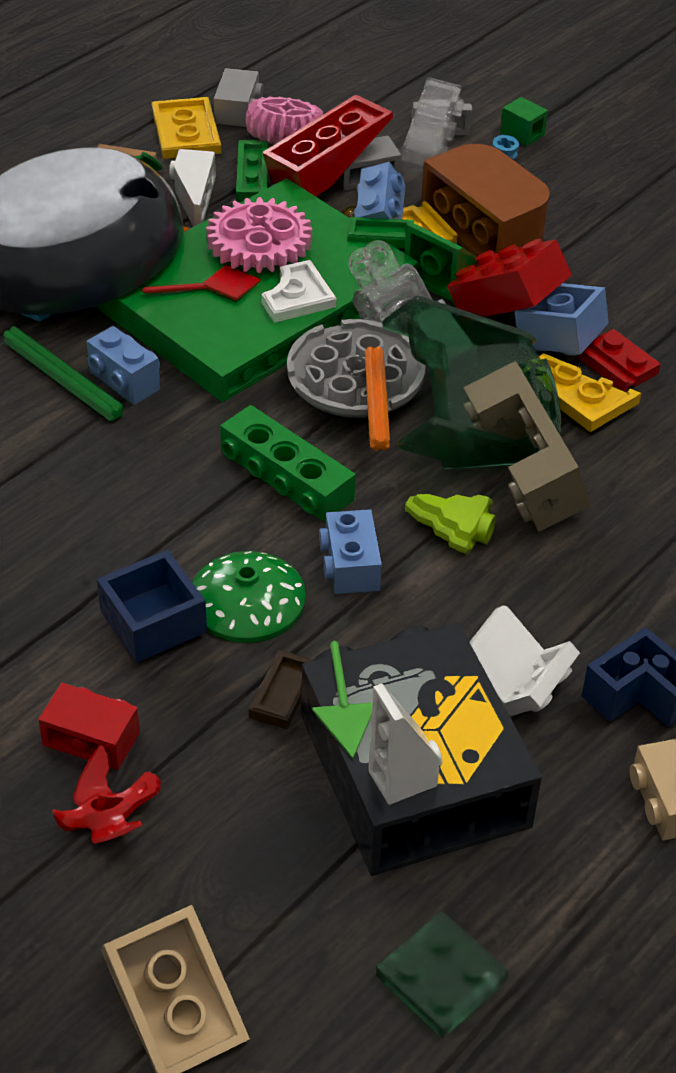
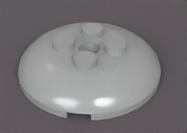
M346 319L341 320V325L324 329L323 325H319L300 336L289 351L287 374L296 393L315 408L340 417L368 418L365 350L369 346L373 348L379 346L384 350L388 413L405 405L417 394L425 378L426 363L424 355H420L415 348V341L399 329L376 321Z

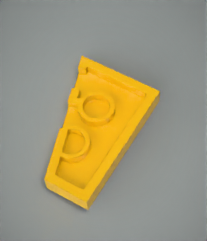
M542 354L520 366L524 376L535 391L589 432L594 431L640 403V392L629 389L626 393L612 387L613 381L603 377L598 381L581 374V368L547 354Z

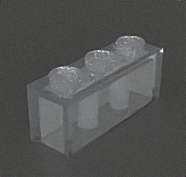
M431 77L427 78L402 148V166L423 171L424 160L448 151L449 147L445 145L447 139L453 140L457 123L454 122L455 116H461L465 99L460 98L461 85Z

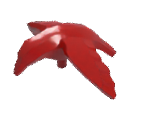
M99 745L81 773L73 795L74 803L79 807L65 811L53 810V817L57 826L65 831L91 829V840L94 844L121 837L142 826L140 820L127 823L126 818L137 807L158 794L159 790H161V781L157 775L145 772L130 788L123 792L112 793L107 782V775L110 769L108 753L103 745Z

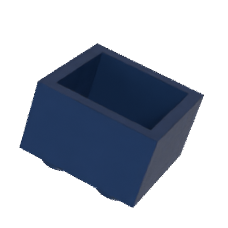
M169 550L160 552L97 579L100 611L136 663L207 632L206 600Z

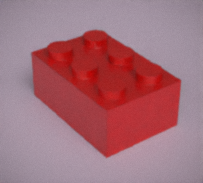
M535 239L520 248L514 244L502 249L498 253L489 250L478 255L475 258L476 263L459 270L456 273L457 278L448 284L447 288L464 321L535 307L566 281L572 273L556 239L542 242L541 239Z

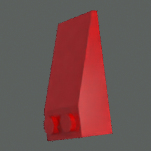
M358 95L352 96L262 152L271 183L275 185L287 178L318 197L319 194L336 182L393 119V112Z

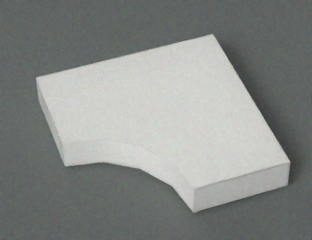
M311 260L280 267V283L272 290L261 295V303L274 323L335 308L337 298Z

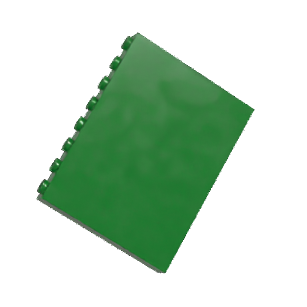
M286 178L248 199L253 203L257 201L258 197H261L263 202L268 203L270 199L274 198L277 205L286 201L287 208L297 206V213L305 212V219H310V227H312L311 249L306 250L305 258L298 257V262L311 260L337 298L335 308L274 323L261 303V295L272 290L280 283L279 265L274 266V272H271L267 267H263L260 273H257L255 267H251L245 272L261 279V282L237 301L209 289L144 294L142 292L144 287L203 283L225 265L231 267V261L223 264L220 263V256L213 257L212 250L208 249L206 227H209V219L183 232L180 247L174 257L154 277L129 293L95 307L224 403L286 366L292 345L310 329L319 325H323L324 329L341 325V320L346 319L363 320L417 288L418 261L391 244L347 241L350 218ZM243 265L235 268L244 272Z

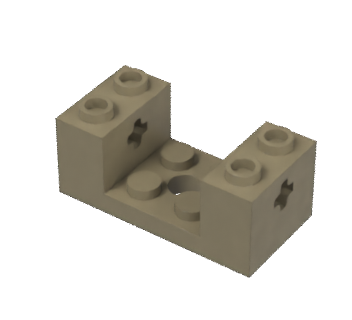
M516 361L463 387L469 400L463 405L481 443L487 440L493 452L527 436L533 448H538L539 452L508 467L513 482L509 483L508 487L525 523L532 520L539 533L592 506L577 463Z

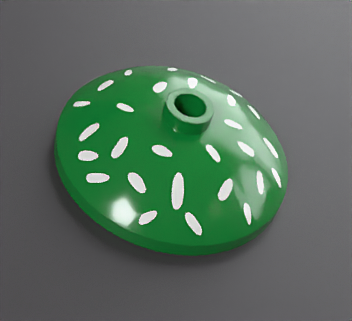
M239 551L220 556L200 569L192 581L206 600L207 632L231 642L255 643L275 638L294 626L301 617L305 607V586L299 573L286 561L263 552Z

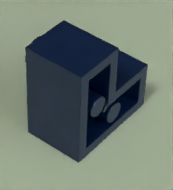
M644 627L587 665L581 697L609 722L639 702L669 728L676 723V652L647 627Z

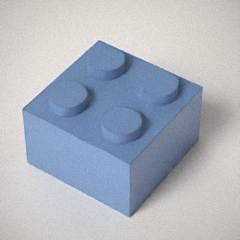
M562 283L535 307L516 310L515 318L519 347L533 349L536 352L553 351L561 352L567 356L580 355L609 324L605 287Z

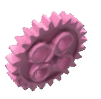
M258 197L257 201L253 203L250 199L245 198V204L233 201V208L223 205L222 212H214V219H209V227H206L208 249L212 250L213 257L220 256V263L222 264L231 261L232 269L243 265L244 272H247L251 267H255L257 273H260L263 267H267L271 272H274V266H285L287 261L293 264L298 263V257L305 258L306 250L311 249L312 227H310V219H305V212L297 213V206L287 208L286 201L277 205L274 198L270 199L268 203L263 202L261 197Z

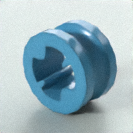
M500 135L494 138L492 143L494 148L499 149L512 160L517 157L519 142L516 138L508 135Z

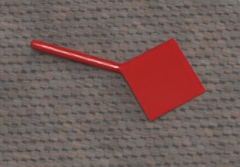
M225 265L203 283L144 287L142 292L150 294L209 289L237 301L259 284L261 279Z

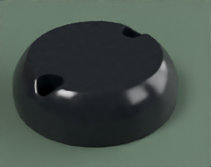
M77 148L45 154L23 162L1 174L0 310L23 315H50L74 312L116 299L150 280L174 257L183 238L184 225L180 207L170 185L152 167L140 159L120 151L104 148Z

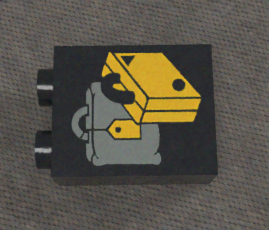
M459 622L432 630L424 626L409 627L397 633L390 641L356 650L346 646H339L348 703L373 702V687L382 683L419 725L428 741L433 740L437 744L442 755V765L439 766L436 787L388 805L369 773L372 716L355 757L352 759L312 711L313 707L340 705L331 648L320 653L313 661L302 664L301 717L370 876L533 828L542 776Z

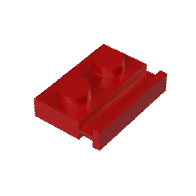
M615 329L595 338L580 355H577L578 359L603 378L613 381V385L624 392L628 391V387L632 385L636 387L658 375L661 363Z

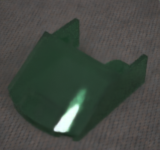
M419 295L412 297L382 320L383 329L408 336L414 359L429 366L436 417L430 418L397 441L398 449L442 460L443 469L513 465L539 452L538 448H533L527 436L514 440L473 428L472 421L463 405L469 401L463 387L514 361L519 365L560 435L561 412L556 384L547 358L540 360L532 345L537 342L534 334Z

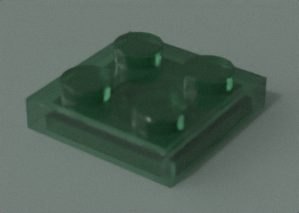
M440 911L376 966V976L442 1039L505 983L509 973L507 968L443 911Z

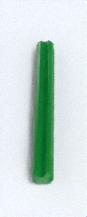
M11 327L10 330L4 332V342L106 419L115 422L117 418L122 417L123 405L26 333L17 327Z

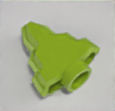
M417 494L416 496H410L405 504V511L422 524L432 527L435 535L448 541L449 547L466 555L473 549L476 542L488 544L496 523V515L489 513L493 501L483 495H474L472 497L455 495L445 499L431 494Z

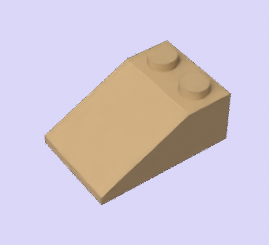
M192 905L108 942L101 948L120 997L156 1073H181L250 1040Z

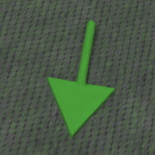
M332 641L330 648L340 705L313 707L312 711L348 755L354 759L371 719L373 702L348 703L339 644L337 641Z

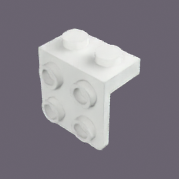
M507 606L496 608L470 641L474 652L509 716L530 710L537 712L548 705L552 699L550 693L557 684L564 681L572 672L570 666L580 654L570 641L544 650Z

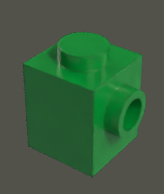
M520 97L503 107L500 116V133L512 136L519 143L529 146L545 136L548 110Z

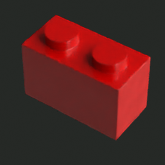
M65 683L60 684L38 719L43 746L89 760L97 747L103 745L108 753L109 767L115 770H119L140 734L138 707L122 699H112L93 693L85 687H74Z

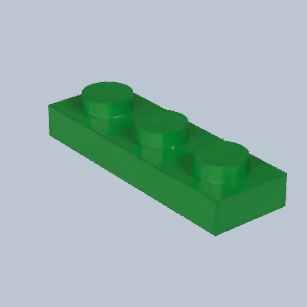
M239 140L236 183L237 202H242L245 198H250L267 189L268 170L262 154L263 151L268 149L267 140Z

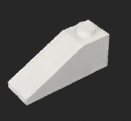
M179 149L176 160L170 163L169 174L170 179H175V192L194 227L204 222L216 178L215 152Z
M381 683L373 687L369 773L388 805L436 787L439 766L442 765V755L437 744L433 740L428 741L419 725Z

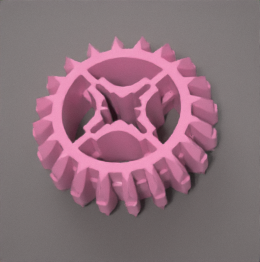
M280 96L261 97L248 104L245 118L246 127L253 137L261 141L267 140L270 144L278 143L322 116L323 111L316 105H311L309 102H303L300 99L295 100L290 97L282 98Z

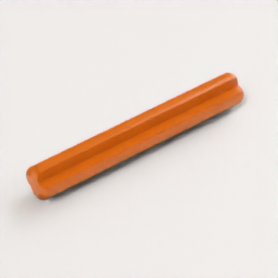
M369 346L365 350V371L370 447L374 451L379 449L386 451L390 447L384 350L379 346L376 348Z

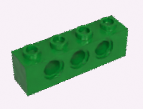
M249 405L220 425L221 452L228 459L234 460L249 470L254 477L262 479L275 488L279 494L287 496L300 505L304 511L313 514L324 523L326 522L327 512H340L355 500L356 474L254 406Z

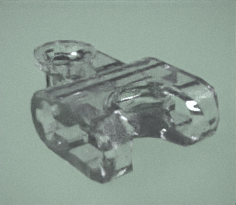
M372 241L365 248H359L350 255L349 268L360 286V289L353 294V303L362 320L384 323L402 331L397 319V309L403 311L413 324V313L434 303L417 270L408 263L399 266L392 249L384 241ZM383 254V257L378 258L377 255ZM364 263L365 267L360 268V265Z

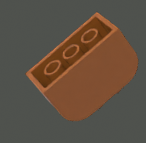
M466 144L424 160L421 206L422 202L426 201L457 233V242L477 257L489 250L498 253L502 249L514 244L520 248L535 239H541L543 242L550 195L549 189L545 183L502 151L484 144Z

